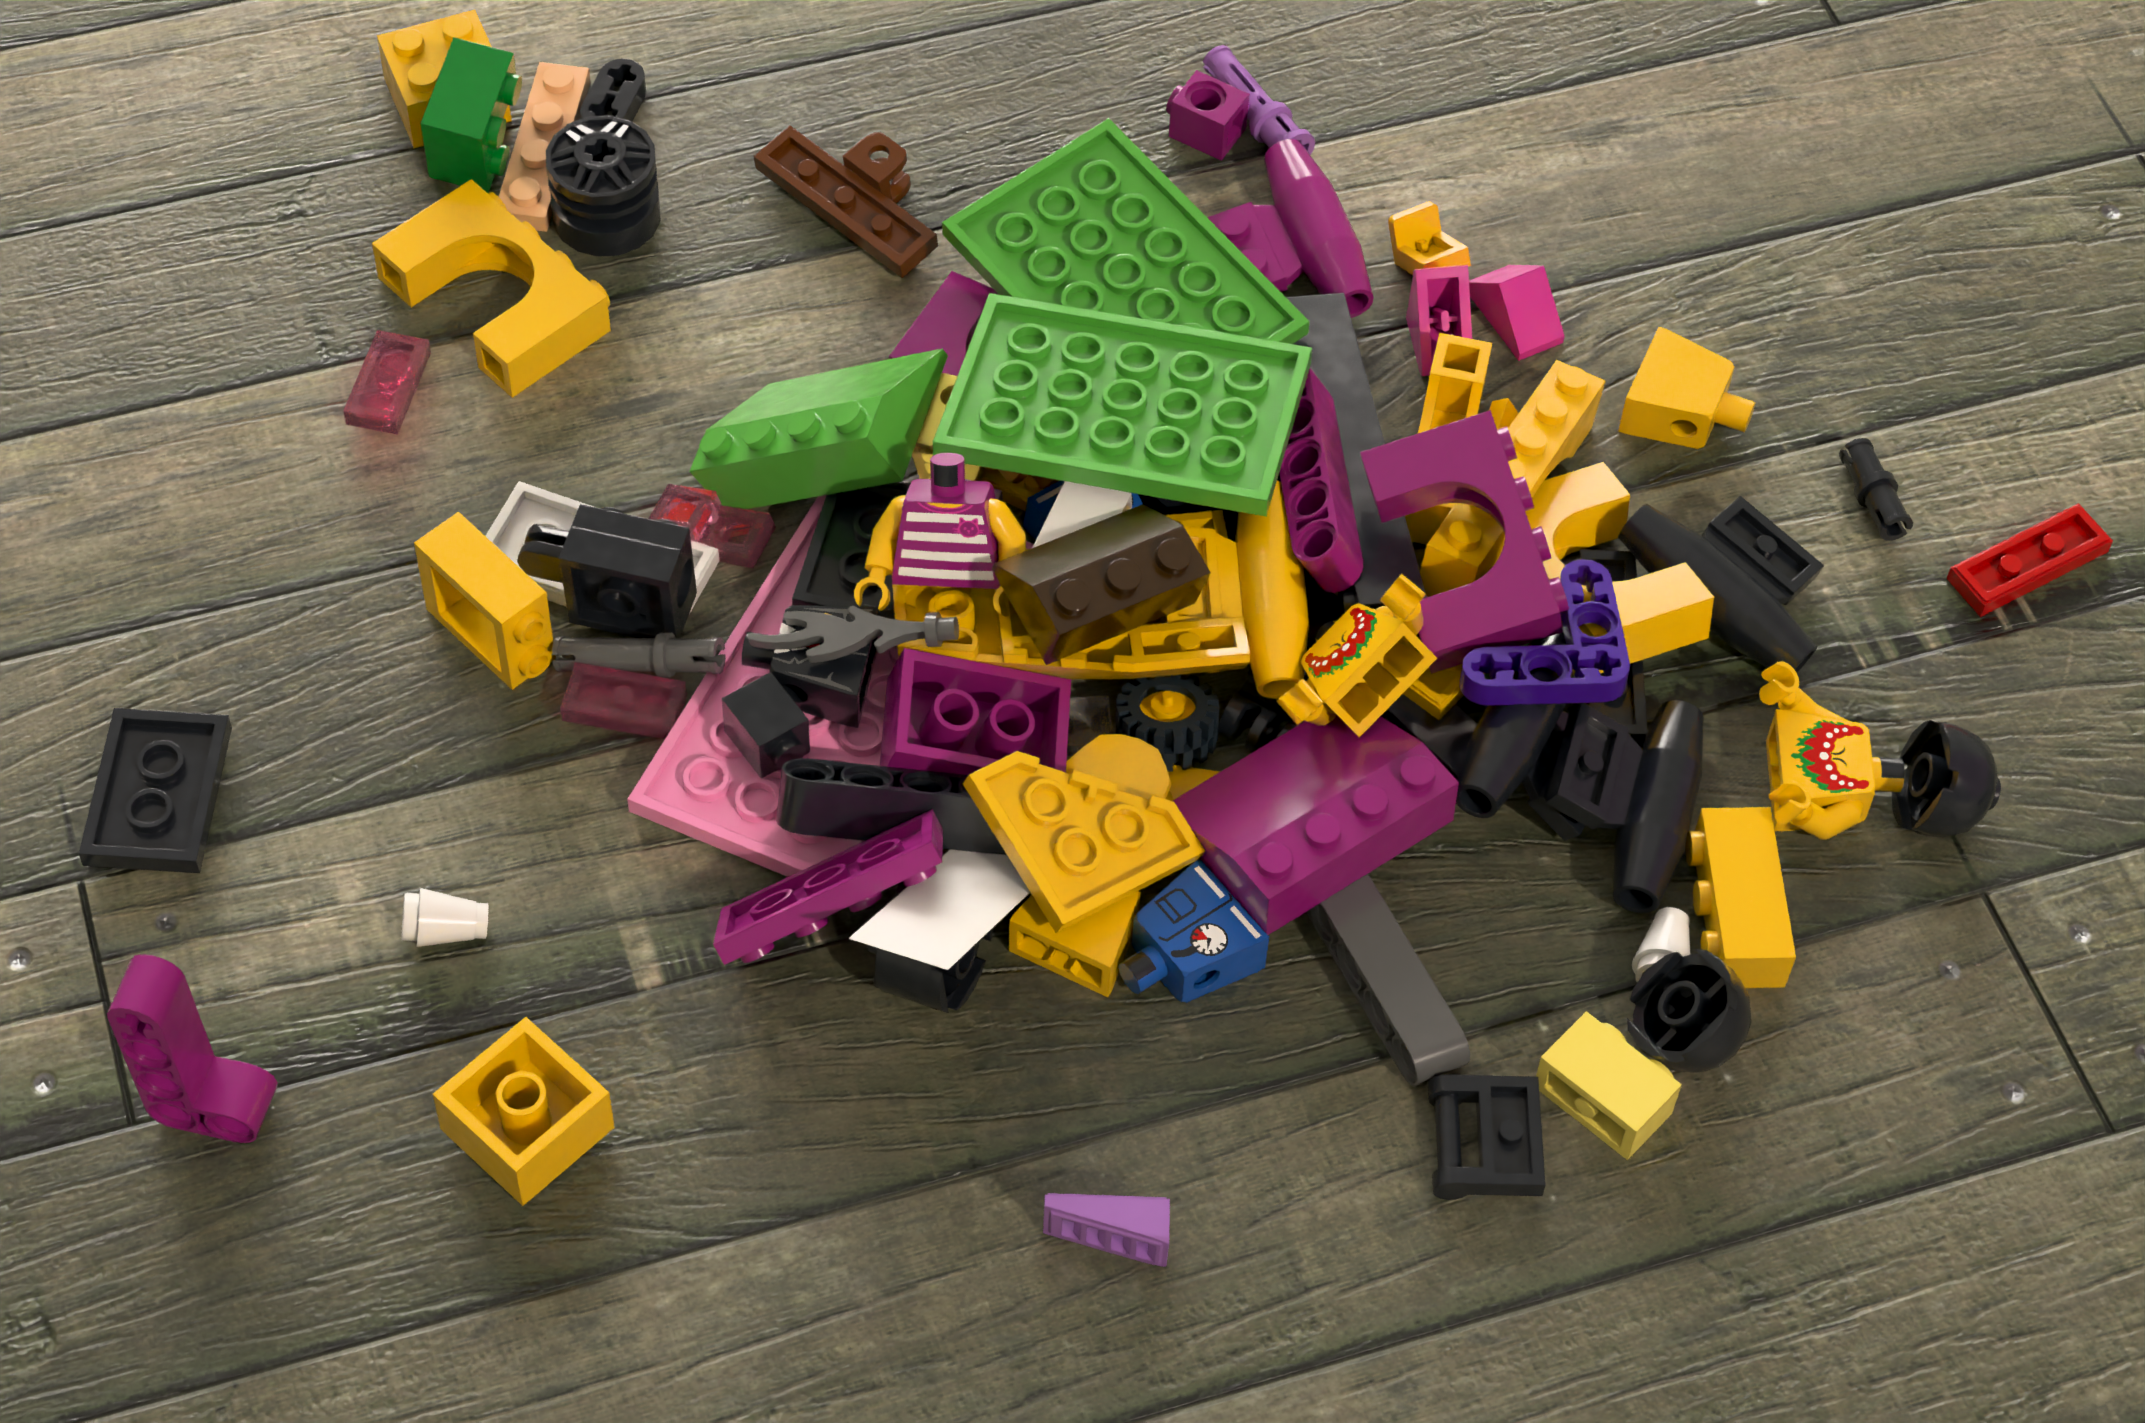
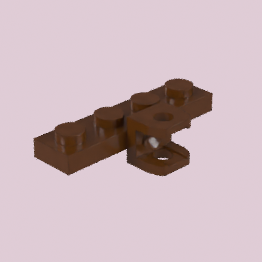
M790 125L753 156L758 171L901 278L938 247L937 234L897 205L907 194L911 186L909 174L902 171L907 162L906 150L882 132L871 133L856 143L843 155L844 165ZM876 151H885L889 154L888 158L870 159V156Z

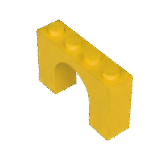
M472 179L372 243L378 278L411 308L454 279L475 271L498 270L511 273L530 285V290L520 302L473 333L478 368L512 398L611 331L608 310L610 299L605 289L597 281L586 279L575 269L565 253L560 250L554 251L541 240L538 232L529 222H520L507 210L498 195L493 192L487 193Z
M1604 462L1544 480L1532 498L1534 509L1525 511L1531 529L1541 526L1544 531L1551 553V559L1543 561L1548 579L1560 578L1561 571L1565 566L1560 561L1562 558L1580 549L1617 539L1620 531L1627 523L1630 494ZM1686 562L1635 579L1613 582L1630 664L1709 638L1714 596ZM1582 585L1584 593L1583 602L1591 601L1592 593L1587 591L1585 585ZM1586 623L1578 627L1584 634L1593 637L1607 634L1606 629L1594 623Z

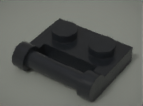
M1447 1074L1431 1078L1428 1081V1100L1430 1104L1435 1106L1438 1169L1432 1174L1433 1194L1445 1200H1456L1467 1195L1543 1196L1546 1183L1538 1077ZM1461 1103H1476L1480 1167H1462L1459 1105Z

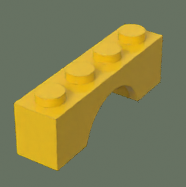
M1439 333L1418 433L1478 414L1492 343ZM1456 503L1441 504L1406 515L1405 519L1411 541L1427 545Z

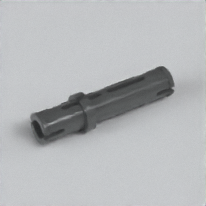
M660 633L655 638L557 636L552 648V655H563V659L553 660V665L557 672H655L658 677L670 678L676 672H712L713 674H721L726 659L725 654L716 655V650L725 649L721 637H713L712 639L676 638L673 633Z

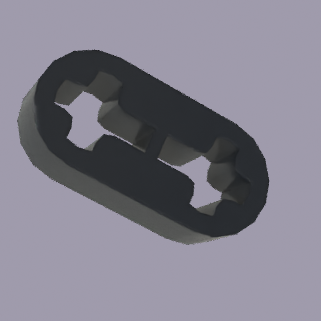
M623 58L606 63L600 69L582 103L580 110L581 119L588 116H606L608 111H612V116L633 122L646 95L643 67L638 62ZM621 86L620 90L616 92L615 87Z

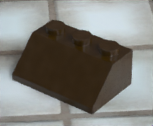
M1143 504L994 563L992 567L993 572L1046 665L1195 604L1211 574L1184 526Z

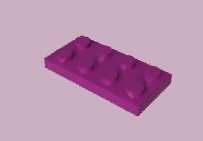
M933 809L722 908L713 945L723 964L726 965L738 958H741L743 963L757 960L774 948V941L791 933H795L798 938L810 935L828 923V916L848 907L851 912L863 910L881 899L883 896L881 891L903 882L906 887L913 886L931 877L937 871L936 865L942 863L943 828Z

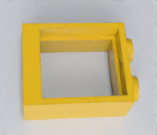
M457 512L414 542L426 610L508 687L513 690L528 678L539 676L556 659V656L552 655L554 642L546 591L461 513Z

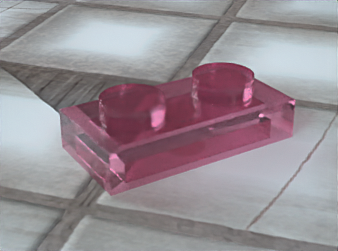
M377 330L343 410L346 425L398 435L431 355L428 339Z
M575 662L560 707L562 721L665 739L682 713L687 697L686 682Z

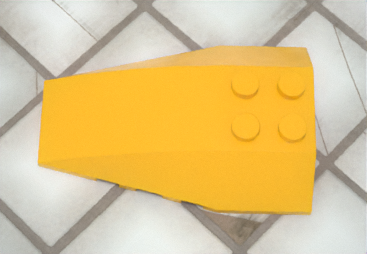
M1223 510L1165 515L1184 527L1215 529L1216 533L1228 538ZM892 584L896 620L924 622L926 613L939 612L942 618L957 617L959 624L958 640L943 641L941 647H928L925 639L912 640L897 645L898 655L902 653L904 648L1066 679H1134L1203 672L1216 673L1226 670L1244 669L1250 663L1249 645L1244 619L1241 616L1161 623V618L1046 665L1009 598L1007 597L1005 603L1007 609L1006 617L999 614L994 608L993 596L997 589Z

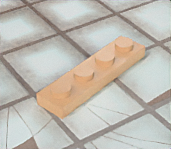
M539 62L499 194L500 199L512 215L520 222H529L537 231L547 232L552 217L551 193L549 191L546 170V149L557 132L567 124L580 120L581 106L587 96L591 83L589 68Z

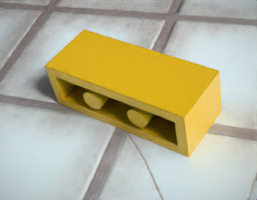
M1771 807L1701 808L1695 831L1688 832L1685 845L1687 864L1689 866H1696L1698 880L1695 881L1693 887L1694 911L1697 916H1704L1706 931H1703L1701 935V950H1707L1723 960L1735 971L1745 988H1783L1788 981L1796 954Z

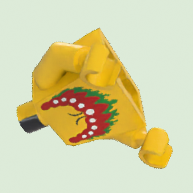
M1401 574L1379 600L1385 606L1378 607L1375 610L1358 603L1351 606L1337 621L1326 622L1320 627L1316 635V643L1303 655L1301 664L1309 678L1307 681L1302 678L1277 700V703L1297 726L1303 720L1318 726L1326 725L1335 719L1337 715L1358 737H1361L1437 659L1416 636L1423 626L1420 601L1425 597L1426 593Z
M1783 661L1777 662L1762 671V678L1769 683L1760 688V700L1767 705H1774L1778 702V707L1780 708L1775 711L1766 739L1770 793L1768 796L1772 804L1775 831L1804 830L1820 840H1827L1866 819L1875 791H1902L1905 772L1903 759L1872 757L1869 729L1863 723L1848 721L1814 702L1806 693L1798 688V675L1788 663Z

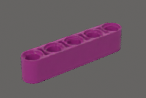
M1310 367L1279 473L1292 550L1296 558L1320 588L1326 592L1336 593L1346 590L1359 579L1363 571V557L1334 400Z

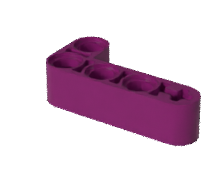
M146 954L135 955L128 964L107 1012V1018L146 1112L155 1121L167 1127L232 1142H253L258 1136L277 1089V1080L268 1071L256 1065L215 1056L187 980L181 969L160 957Z

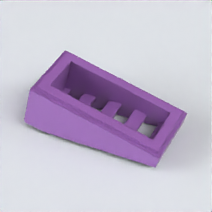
M1057 1193L1045 1195L1044 1234L1147 1264L1167 1266L1170 1225V1199H1167V1197Z

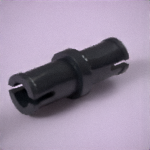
M1858 438L1848 442L1845 447L1848 449L1851 457L1843 449L1840 450L1839 457L1855 483L1853 493L1859 505L1868 508L1882 539L1892 541L1905 536L1907 531L1900 521L1903 522L1906 529L1910 530L1913 527V521L1896 493L1898 491V484L1893 474L1883 469L1869 439Z

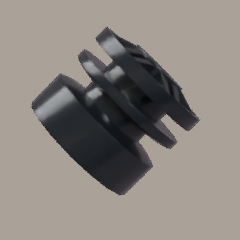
M610 115L588 116L567 124L557 132L546 149V170L549 191L551 193L553 226L561 240L577 252L597 257L619 256L640 248L654 236L661 221L655 145L647 132L630 120Z

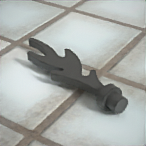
M850 606L848 611L850 617L854 620L852 622L824 613L787 611L783 615L786 624L805 627V629L780 635L749 633L747 636L751 646L763 649H796L823 643L806 651L809 662L816 663L847 656L866 646L878 636L881 637L874 642L878 653H883L896 645L917 639H925L928 647H941L943 641L958 640L959 624L957 617L942 618L939 612L926 613L924 622L885 618L866 612L856 606Z

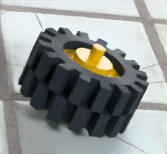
M1181 674L1171 675V677L1157 676L1151 680H1148L1146 677L1134 678V685L1127 682L1122 687V694L1118 693L1116 699V734L1139 738L1157 748L1168 772H1173V764L1180 763L1183 770L1192 768V759L1201 764L1207 760L1208 752L1213 754L1216 749L1219 727V699L1217 693L1212 694L1213 687L1207 682L1199 686V677L1190 674L1186 680L1181 679Z

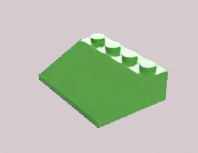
M941 348L770 383L706 430L689 472L725 513L903 481L948 355Z

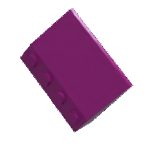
M1336 715L1335 719L1326 725L1318 726L1304 721L1174 799L1173 802H1175L1205 849L1204 854L1199 859L1264 932L1269 935L1454 820L1459 782L1423 742L1380 716L1361 737H1358Z

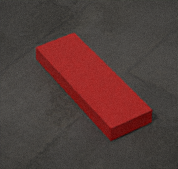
M2078 503L1950 567L1946 579L1974 611L1982 617L2108 553L2113 540Z

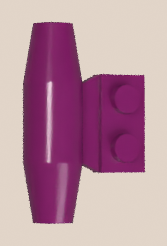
M1295 139L1279 141L1271 146L1264 156L1274 205H1252L1251 202L1207 218L1280 292L1288 290L1287 286L1304 272L1320 295L1344 293L1351 318L1359 316L1370 308L1374 299L1361 244L1332 183L1304 146Z

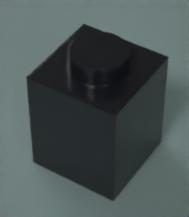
M771 672L722 698L724 731L761 779L778 769L782 770L785 762L803 758L804 755L810 752L809 720Z

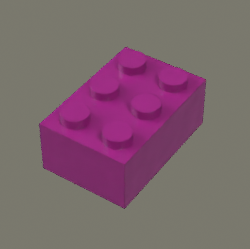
M904 648L887 678L880 766L969 775L1019 751L1040 758L1039 764L1066 772L1071 679Z

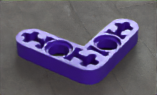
M1580 559L1566 564L1560 574V581L1569 606V610L1560 612L1566 645L1502 646L1474 649L1467 653L1463 659L1459 684L1462 694L1470 701L1480 705L1595 703L1613 701L1620 697L1626 688L1630 661L1612 577L1609 571L1602 564L1593 560ZM1582 585H1585L1587 591L1592 593L1591 601L1583 602L1584 593ZM1594 623L1606 629L1607 634L1593 637L1584 634L1578 627L1582 624ZM1540 667L1548 668L1556 672L1559 678L1555 681L1544 682L1535 679L1529 671ZM1572 669L1575 670L1574 678H1571ZM1599 670H1603L1605 676H1601ZM1514 671H1518L1517 680L1513 679ZM1483 673H1489L1491 680L1485 679Z

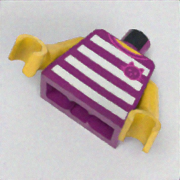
M957 453L936 454L930 458L931 479L912 480L907 494L894 498L873 528L865 563V569L869 571V575L857 583L854 589L855 601L860 607L864 590L869 586H878L882 590V598L879 602L878 610H884L890 602V592L884 583L885 577L892 575V584L997 589L993 596L994 608L999 614L1006 617L1007 609L1005 603L1008 596L993 572L992 567L994 563L1026 551L1025 531L1006 503L995 498L994 488L991 483L987 481H965V464L962 455Z

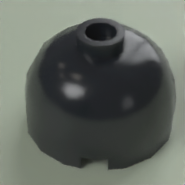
M1925 721L1911 734L1900 755L1904 764L1908 765L1901 792H1892V810L1897 824L1917 834L1944 838L1968 832L1985 817L1988 810L1995 807L2001 792V783L1997 776V766L1989 746L1974 733L1948 722Z
M1695 949L1699 954H1690L1684 957L1679 952L1665 955L1645 971L1633 988L1630 1001L1636 1006L1633 1012V1022L1627 1018V1025L1636 1046L1651 1058L1674 1071L1698 1073L1720 1067L1735 1056L1746 1041L1752 1022L1750 997L1740 978L1723 960L1707 950Z

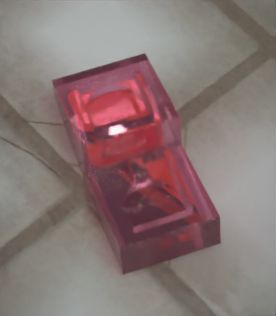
M674 484L667 485L648 518L652 520L667 519L680 526L689 527L692 541L719 550V561L748 568H754L776 528L770 513L722 506L716 491Z

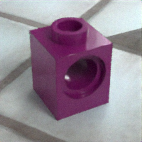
M1196 70L1184 86L1178 85L1169 97L1166 112L1170 114L1169 137L1222 161L1246 130L1250 94Z

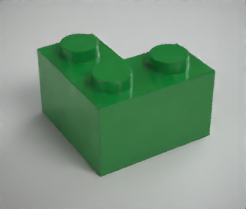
M453 37L420 123L430 178L460 186L472 179L489 193L495 175L502 176L504 174L509 158V146L503 144L506 130V119L503 117L508 105H516L522 87V76L516 75L514 53Z

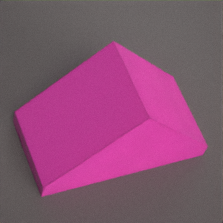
M1468 265L1414 269L1406 320L1421 376H1430L1439 333L1472 339Z
M1507 265L1469 280L1471 299L1518 361L1563 343L1565 336L1544 266Z

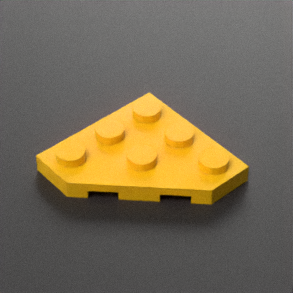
M1019 751L969 774L963 783L1055 933L1199 860L1205 852V849L1175 802L1154 795L1146 799L1118 790V783L1075 769L1069 774L1039 764L1040 758Z

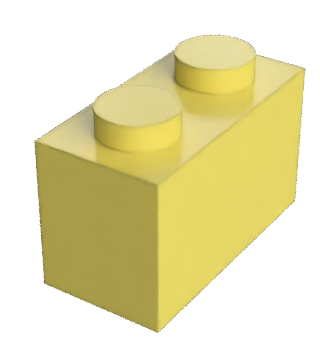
M1587 1011L1541 1056L1536 1073L1539 1080V1091L1626 1160L1673 1113L1682 1084L1674 1079V1076L1664 1064L1645 1057L1627 1043L1625 1037L1617 1028L1608 1023H1601Z

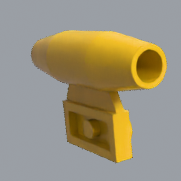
M1277 480L1267 517L1238 512L1235 542L1216 533L1215 529L1184 527L1211 574L1195 604L1161 618V623L1243 616L1250 651V666L1257 691L1260 695L1273 699H1279L1302 678L1304 679L1305 669L1301 664V660L1307 652L1309 631L1304 566L1296 558L1292 550L1281 481Z

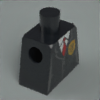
M792 605L785 610V612H818L837 616L848 622L854 621L848 611L850 606ZM856 606L866 612L879 616L877 607ZM783 616L779 635L797 632L805 629V627L787 625ZM754 632L746 633L742 649V665L769 669L802 712L845 726L859 728L877 655L874 642L880 636L847 656L825 662L810 663L806 651L823 643L796 649H763L750 645L747 636L749 633Z

